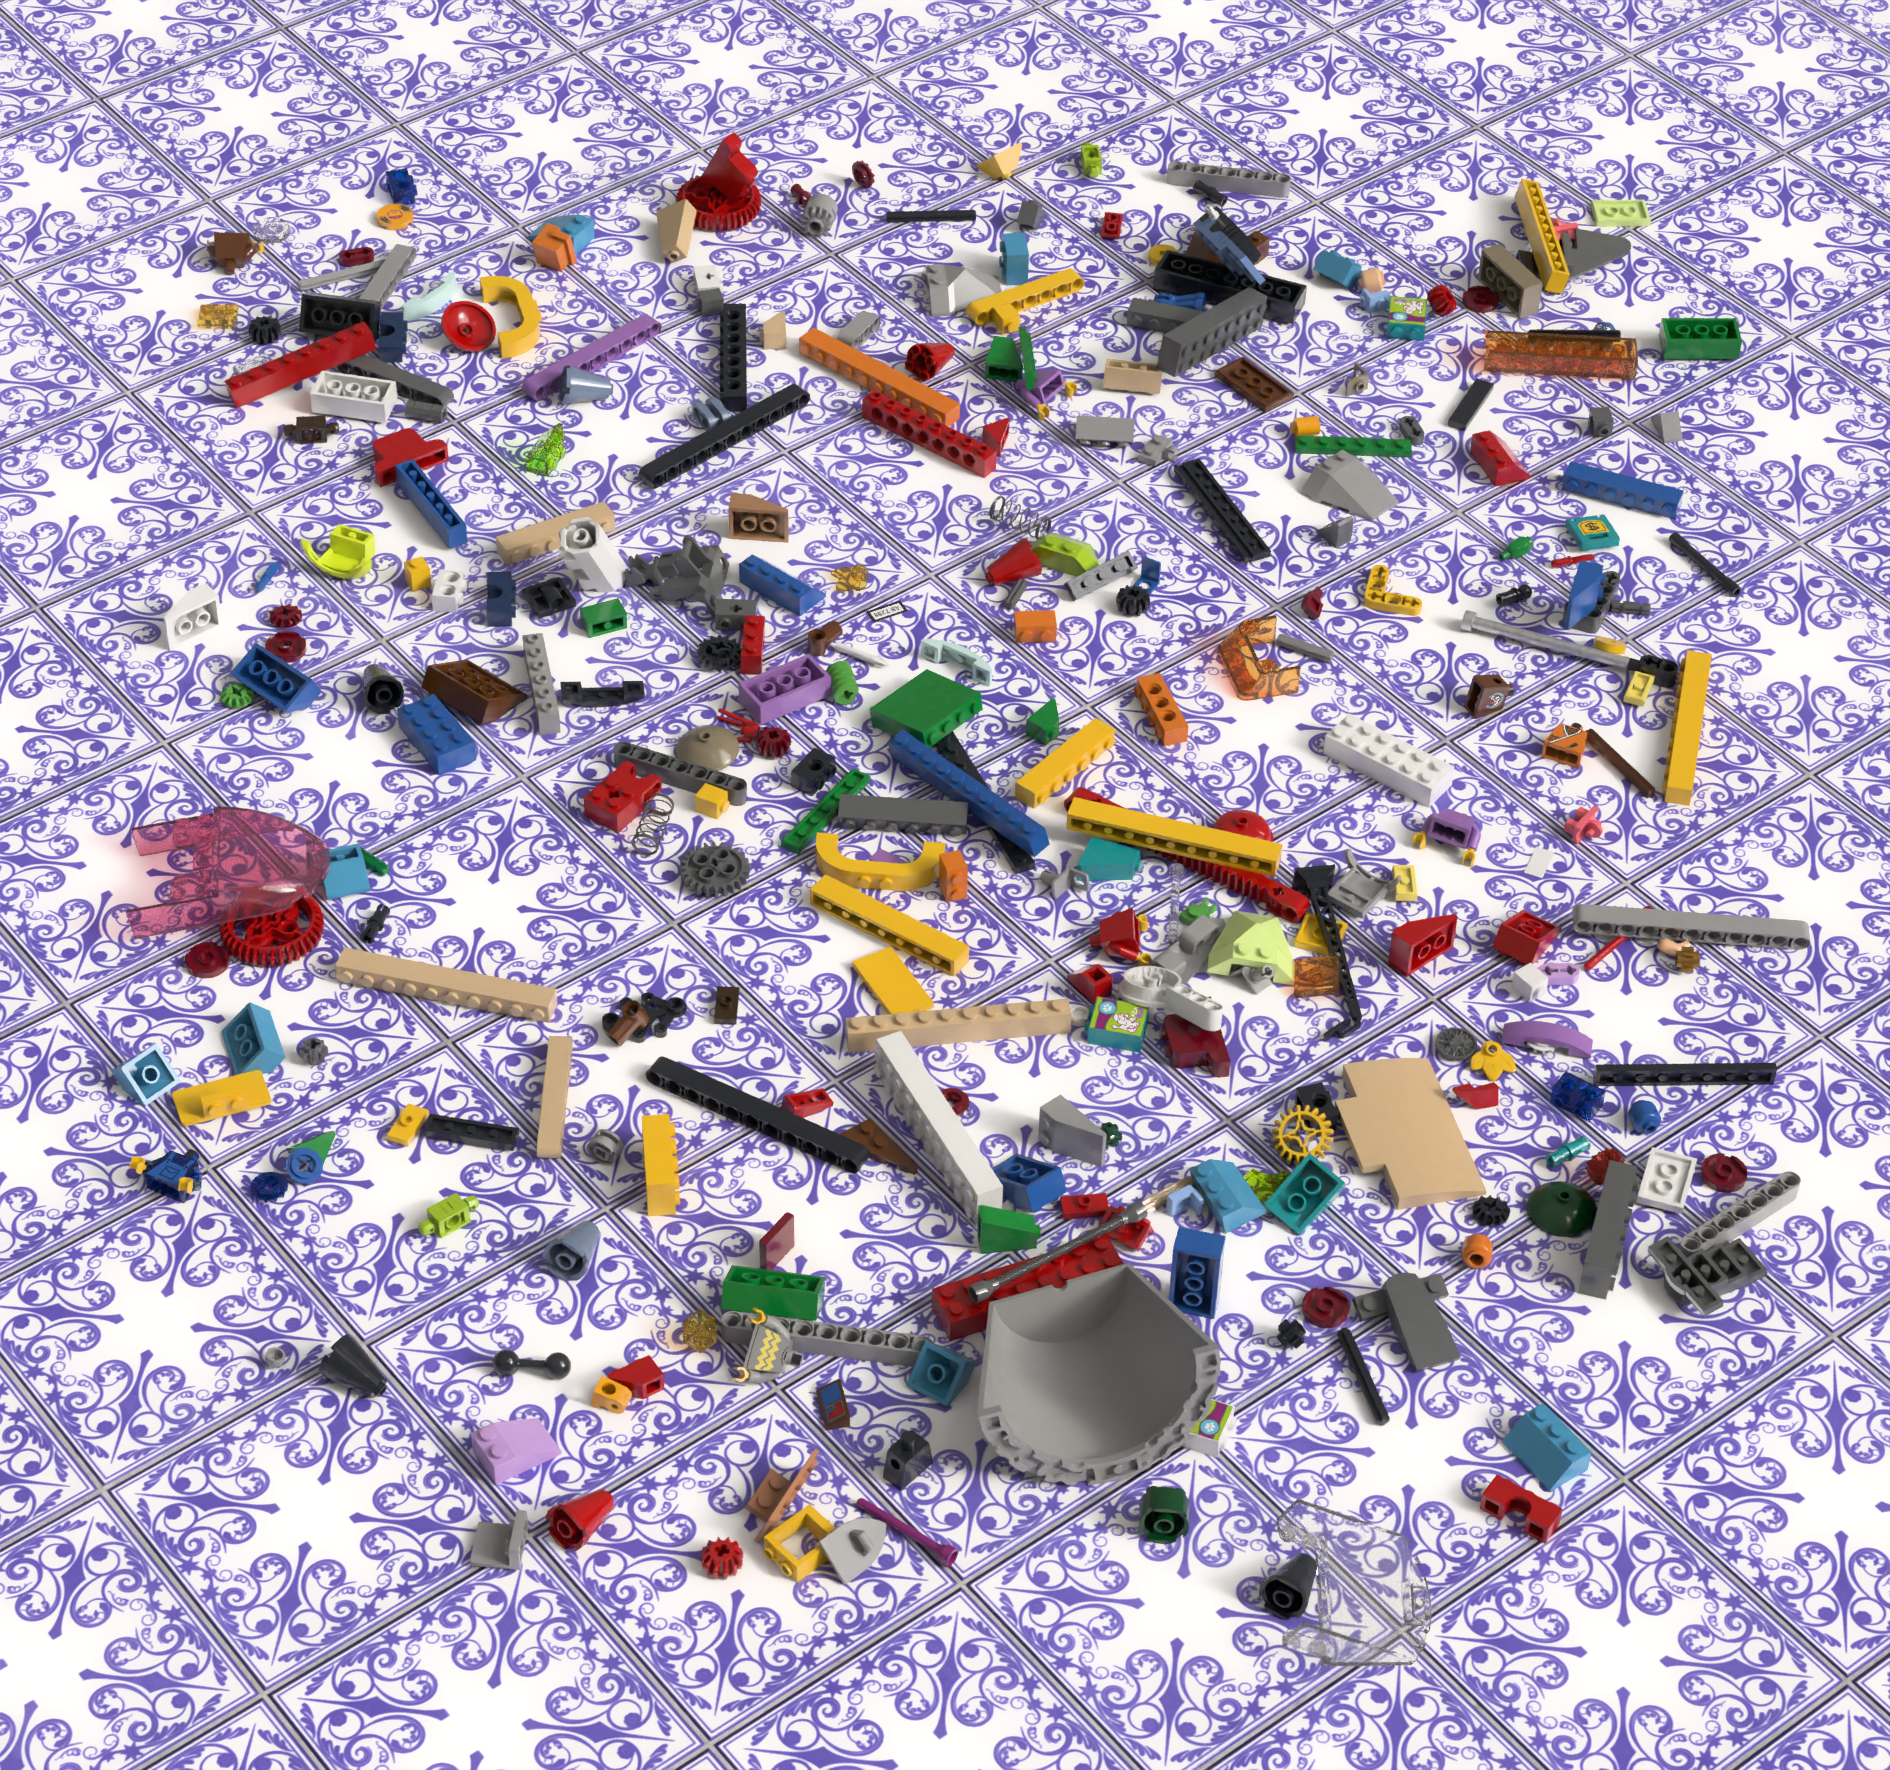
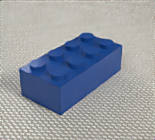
M435 694L397 709L399 728L438 775L476 760L475 741Z
M1178 1227L1172 1254L1169 1300L1184 1314L1215 1319L1220 1299L1226 1236Z

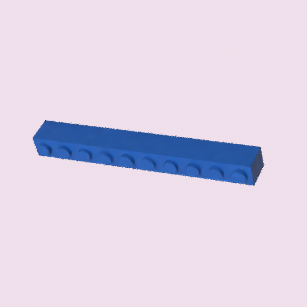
M903 729L888 741L894 760L951 800L968 802V811L1034 858L1050 845L1045 827Z

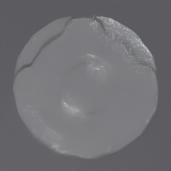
M266 217L264 221H257L255 223L253 234L256 240L267 244L278 243L288 238L290 226L282 218Z

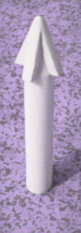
M839 642L835 645V650L873 663V667L890 666L879 654L875 656Z

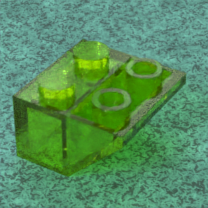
M558 423L542 433L526 455L527 472L549 477L552 471L556 470L559 461L566 454V448L564 447L565 432H563L562 423Z

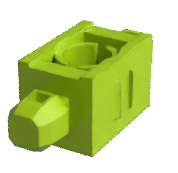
M1085 143L1081 145L1080 162L1084 176L1090 175L1094 178L1102 175V157L1099 144Z
M454 1193L426 1209L428 1219L418 1225L419 1232L423 1236L436 1232L443 1238L471 1223L469 1212L478 1208V1199L475 1196L462 1199L457 1193Z

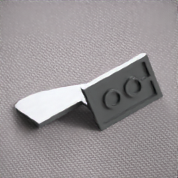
M1578 228L1575 229L1576 249L1571 248L1572 241H1570L1569 233L1562 232L1559 238V244L1570 274L1568 281L1625 257L1631 249V242L1624 237Z

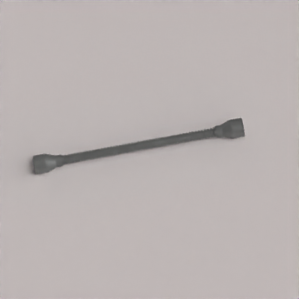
M1137 1201L1127 1206L1116 1218L1056 1247L1046 1254L996 1279L979 1281L969 1286L968 1294L970 1299L975 1304L986 1300L1000 1286L1066 1254L1120 1225L1137 1223L1147 1218L1148 1212L1145 1205L1141 1201Z

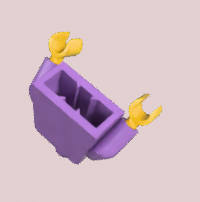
M1060 369L1036 370L1037 382H1034V389L1027 390L1025 378L1017 380L1016 386L1018 390H1021V396L1034 409H1038V418L1042 421L1045 419V414L1049 417L1050 408L1041 404H1045L1064 387L1066 388V396L1073 397V394L1076 393V383H1067V379L1062 376Z
M1446 809L1440 813L1430 814L1420 829L1421 833L1413 835V846L1420 842V849H1424L1426 846L1425 837L1427 835L1467 849L1463 853L1461 863L1463 864L1465 859L1471 860L1470 867H1472L1476 857L1474 852L1477 851L1481 832L1474 825V817Z

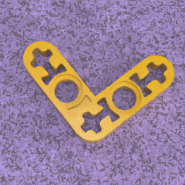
M1384 565L1373 566L1364 595V605L1374 610L1408 616L1419 615L1422 610L1421 599L1385 592L1389 579V568ZM1377 585L1381 588H1374L1372 586ZM1388 602H1397L1398 604H1390Z

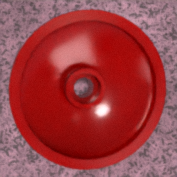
M457 301L450 304L442 314L441 327L444 335L454 346L461 350L479 352L488 348L495 339L496 324L494 319L485 308L477 303Z

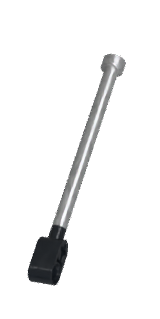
M1466 610L1462 618L1461 629L1471 632L1474 628L1630 671L1655 676L1653 685L1664 688H1671L1676 682L1678 665L1667 659L1644 655L1640 660L1480 618L1477 617V612Z

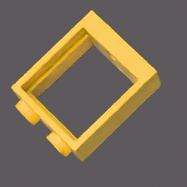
M810 1504L764 1536V1554L770 1561H775L780 1566L782 1572L788 1577L791 1576L797 1583L829 1559L821 1546L818 1545L797 1560L781 1543L804 1527L818 1540H821L836 1529Z

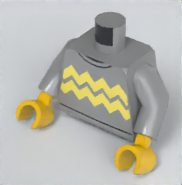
M752 1308L757 1311L758 1315L755 1319L748 1317L749 1321L755 1323V1328L743 1367H733V1369L739 1370L740 1376L739 1378L731 1379L738 1382L745 1380L747 1382L764 1383L776 1379L779 1374H784L787 1365L800 1368L804 1354L791 1350L794 1341L790 1339V1332L778 1319L764 1314L758 1308Z

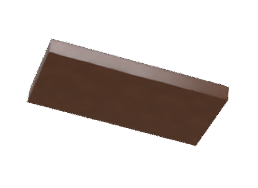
M1244 357L1215 370L1214 376L1264 413L1294 399L1292 391Z

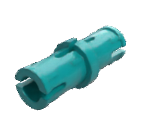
M1581 1136L1573 1142L1562 1144L1558 1150L1546 1155L1547 1164L1551 1168H1555L1563 1162L1574 1160L1578 1154L1590 1149L1591 1145L1588 1138Z

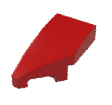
M1495 1082L1478 1087H1473L1468 1083L1452 1088V1091L1475 1109L1499 1105V1086Z

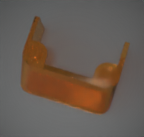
M1276 615L1242 621L1218 646V657L1237 698L1240 700L1251 701L1298 693L1300 666L1280 669L1278 664L1271 659L1259 660L1252 647L1275 643Z

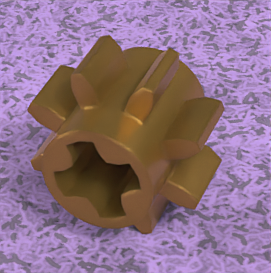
M1682 946L1681 951H1676L1675 967H1681V972L1693 973V968H1699L1700 954L1699 952H1694V947Z

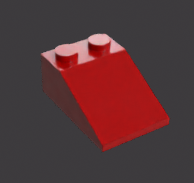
M1521 910L1501 923L1492 947L1504 956L1516 958L1517 962L1522 965L1534 964L1545 953L1562 928L1525 910Z
M1450 914L1408 921L1402 926L1396 927L1391 934L1388 963L1408 977L1453 948L1458 916Z

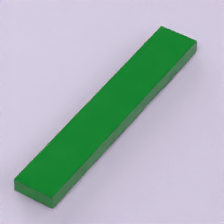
M853 768L781 840V846L799 855L816 838L817 832L820 833L838 815L840 794L858 795L871 782V776Z

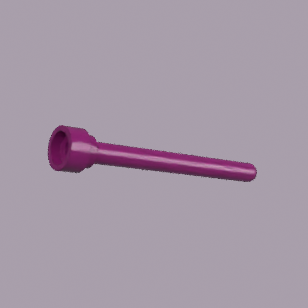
M859 1498L856 1501L859 1508L936 1553V1557L939 1558V1562L950 1567L956 1561L959 1550L950 1544L940 1545L864 1498Z

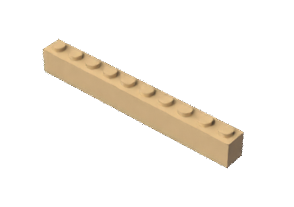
M344 947L335 965L337 981L546 1023H550L558 1005L557 989L346 947Z
M1065 998L851 1017L845 1020V1037L848 1053L874 1051L876 1049V1039L899 1031L903 1033L911 1047L1071 1033L1072 1013L1069 1000Z

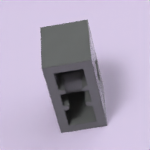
M717 598L715 630L743 631L745 615H757V600Z

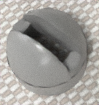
M278 1347L269 1348L266 1351L265 1363L270 1368H280L285 1361V1352Z

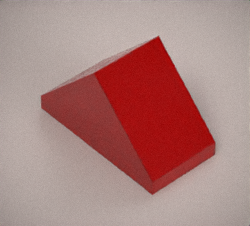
M1004 418L983 426L982 442L997 450V457L1001 456L1009 436L1010 418Z

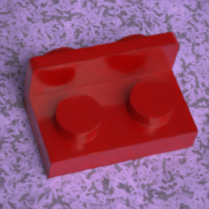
M1110 1205L1099 1226L1116 1218L1126 1208L1122 1206L1116 1208ZM1145 1218L1137 1223L1120 1225L1104 1235H1108V1237L1139 1252L1148 1234L1153 1235L1154 1230L1150 1225L1151 1222Z

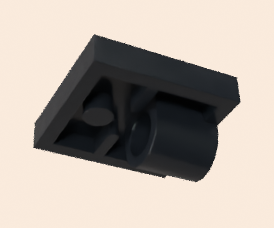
M560 577L522 589V595L538 618L576 607L575 598Z

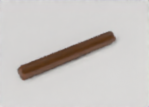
M1594 729L1586 730L1588 733L1587 741L1646 797L1654 795L1655 787Z

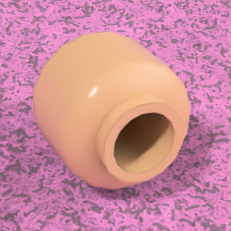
M1378 268L1362 271L1361 278L1358 279L1360 290L1366 288L1370 294L1382 291L1383 286L1386 285L1383 271H1379Z

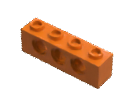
M1156 673L1137 677L1134 695L1136 699L1139 698L1142 711L1148 715V722L1150 725H1153L1157 739L1161 740L1163 746L1187 742L1189 726L1161 674Z

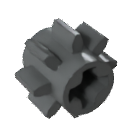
M309 1038L303 1041V1047L299 1048L300 1057H303L304 1063L313 1066L325 1062L324 1056L329 1055L328 1046L324 1045V1040H319L318 1038Z

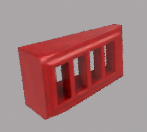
M822 1088L785 1095L781 1108L805 1118L832 1107L834 1102Z

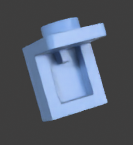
M1366 288L1362 289L1360 304L1368 313L1389 309L1390 293L1388 290L1370 294Z
M1188 1185L1180 1190L1173 1191L1167 1196L1166 1211L1173 1217L1191 1207L1199 1216L1203 1213L1204 1198L1199 1191Z

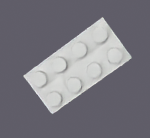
M321 371L310 393L312 412L386 423L397 402L396 381Z

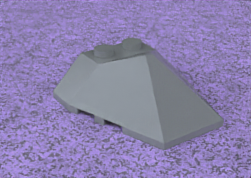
M933 264L926 265L923 269L925 284H928L931 317L955 315V311L963 309L966 311L967 306L974 301L1002 292L999 277L951 265Z

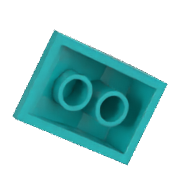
M1309 1153L1265 1202L1264 1206L1300 1236L1343 1192L1345 1182Z

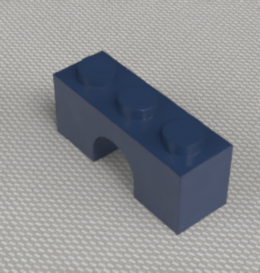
M381 313V336H379L378 346L379 359L385 363L403 362V355L407 354L408 321L404 320L403 313Z
M511 571L487 572L488 598L486 612L488 627L512 626V618H516V606H512L516 605V593H513L516 592V579H512Z

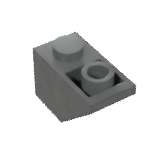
M1028 200V202L1022 201L1017 218V223L1020 226L1038 230L1047 214L1042 208L1043 206L1038 205L1039 202Z

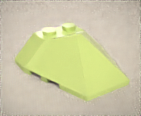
M1234 911L1209 953L1207 972L1229 976L1231 964L1257 968L1270 964L1272 966L1270 970L1274 969L1275 972L1273 983L1294 986L1296 965L1278 917Z

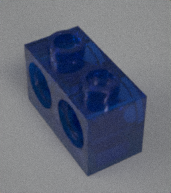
M407 168L385 171L386 185L392 203L403 205L415 204V196H418L417 187L414 185L413 176L409 175Z
M1565 1071L1552 1087L1550 1103L1590 1122L1603 1107L1606 1090Z

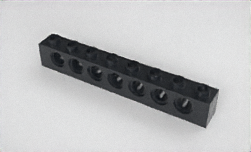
M723 304V311H720V380H724L720 381V401L724 404L726 410L730 412H742L747 409L746 304Z

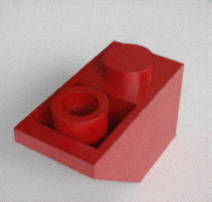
M1100 964L1084 966L1067 975V979L1093 1004H1095L1097 996L1107 998L1112 995L1113 976Z
M650 1355L636 1359L632 1363L607 1374L608 1379L627 1387L631 1391L633 1398L646 1399L665 1389L664 1374Z

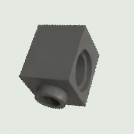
M1609 407L1590 408L1588 425L1592 437L1612 436L1614 420Z

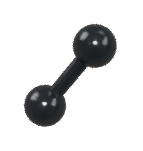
M504 1349L495 1354L492 1362L494 1371L503 1377L514 1375L518 1369L545 1370V1373L550 1378L560 1380L565 1378L571 1371L569 1357L561 1352L550 1354L546 1360L519 1359L514 1351Z

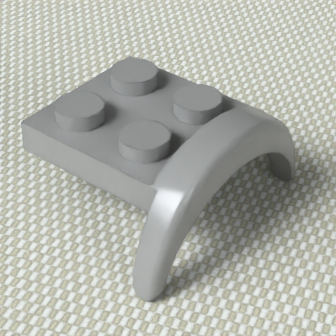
M1347 848L1345 859L1350 870L1334 885L1328 894L1331 903L1363 919L1388 892L1396 887L1401 876L1398 875L1395 880H1383L1375 877L1357 862L1351 849Z

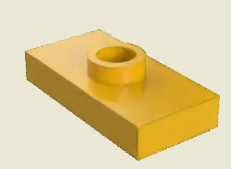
M408 1103L388 1132L387 1140L408 1147L428 1118L429 1110Z

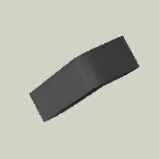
M1604 572L1606 574L1604 586L1600 585V589H1604L1602 600L1597 601L1595 609L1572 626V629L1591 634L1599 631L1610 610L1612 600H1615L1618 594L1620 575L1617 572ZM1566 602L1564 606L1562 623L1564 625L1566 620L1568 602Z

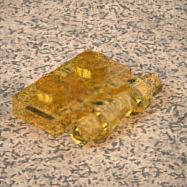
M231 304L201 305L197 326L205 327V329H211L212 327H222V329L236 327L239 306Z

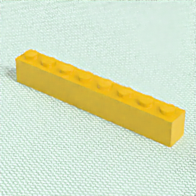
M825 874L810 889V905L953 977L969 962V946L837 879Z

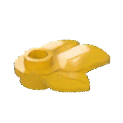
M1495 1041L1483 1043L1480 1051L1475 1053L1470 1061L1471 1070L1483 1069L1486 1076L1492 1082H1495L1500 1077L1503 1070L1508 1073H1515L1516 1069L1513 1057L1504 1052L1501 1045ZM1488 1049H1493L1495 1052L1491 1053Z

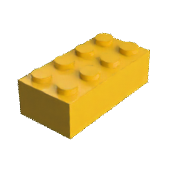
M669 1114L643 1115L642 1136L648 1216L676 1215V1205H680V1192L675 1190L680 1189L679 1175L674 1173L678 1172L677 1156H673V1154H677L676 1140L671 1139V1137H675V1123H670Z

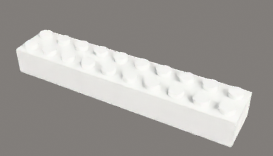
M899 1031L876 1039V1049L874 1050L876 1058L874 1071L878 1078L881 1077L886 1091L892 1094L896 1107L901 1108L906 1122L912 1125L916 1138L921 1139L926 1153L934 1159L936 1169L938 1171L941 1170L947 1186H951L954 1190L955 1198L963 1204L967 1217L969 1219L972 1218L976 1226H978V1205L1002 1209L1003 1185L903 1033Z

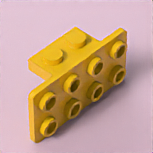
M260 1070L176 1090L172 1093L182 1126H190L259 1108L272 1102Z

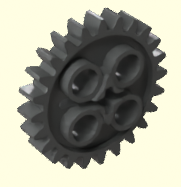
M713 841L711 846H708L707 843H704L702 848L696 845V851L689 849V855L684 854V860L680 861L681 881L685 883V887L690 886L691 892L697 890L698 895L704 892L706 897L714 894V897L717 898L718 894L721 893L726 897V892L729 891L734 894V888L741 890V884L746 885V879H749V859L745 858V852L739 853L738 847L732 849V844L725 847L724 842H721L718 846Z

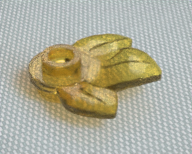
M856 564L851 568L841 567L831 572V575L839 579L836 584V590L846 592L852 588L856 591L863 590L867 586L866 579L869 573L864 565Z

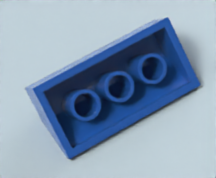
M753 554L739 563V583L799 617L826 597V593Z
M257 643L253 645L230 673L233 678L286 713L308 708L322 692L312 679Z

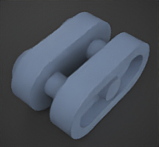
M716 397L706 399L705 404L702 401L692 404L693 415L705 431L732 417L730 411L726 410L722 402Z

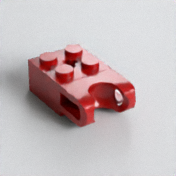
M625 761L583 797L585 817L619 833L645 810L650 795L660 793L662 778L654 774H650L645 778H636V765Z

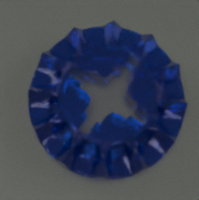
M277 1172L259 1174L250 1184L251 1195L255 1196L257 1201L264 1200L267 1203L269 1200H273L276 1202L279 1197L284 1198L285 1192L288 1191L287 1179ZM266 1184L273 1188V1190L269 1191L266 1189Z

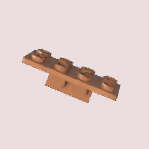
M817 1448L814 1449L792 1482L771 1468L746 1505V1510L765 1522L754 1539L757 1543L762 1536H766L776 1527L784 1512L794 1500L795 1495L818 1463V1460L815 1459L819 1453Z

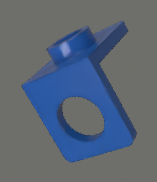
M1144 556L1142 558L1141 576L1135 582V586L1140 587L1139 585L1142 583L1149 584L1151 587L1146 590H1148L1150 595L1160 583L1161 562Z

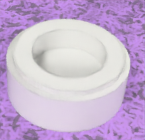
M1075 1005L1070 1008L1072 1025L1085 1026L1086 1021H1090L1089 1009L1087 1007Z

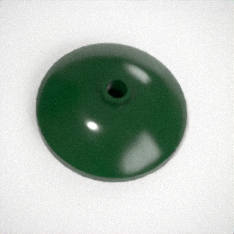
M1553 1181L1544 1183L1531 1192L1527 1201V1213L1532 1223L1545 1233L1558 1237H1574L1587 1232L1594 1225L1597 1205L1593 1197L1582 1187L1569 1182Z

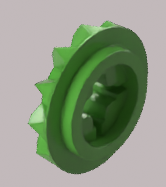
M238 682L235 685L228 684V687L222 688V693H220L221 702L232 708L244 707L251 703L254 698L253 690L244 684H238Z

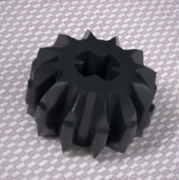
M272 316L256 317V320H251L249 334L252 341L257 342L258 345L262 343L266 345L267 343L274 344V341L279 340L281 335V326L278 319L272 318Z
M1135 584L1131 587L1126 585L1125 588H1120L1116 596L1118 611L1123 612L1124 615L1130 614L1131 617L1146 613L1150 605L1148 590L1143 589V586L1136 587Z

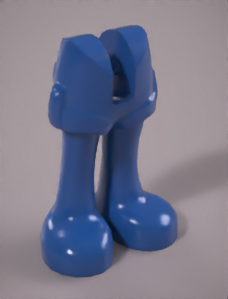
M1205 292L1181 296L1161 293L1155 295L1153 301L1205 311L1206 295Z

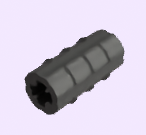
M408 400L405 405V416L443 423L447 417V407L429 402Z

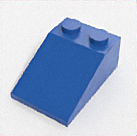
M1579 561L1569 596L1565 630H1569L1593 611L1597 601L1602 600L1604 589H1600V585L1604 586L1605 583L1604 565Z
M1016 1153L992 1168L1003 1185V1196L1017 1208L1030 1213L1040 1211L1043 1206L1058 1200L1059 1196L1067 1192L1061 1167Z

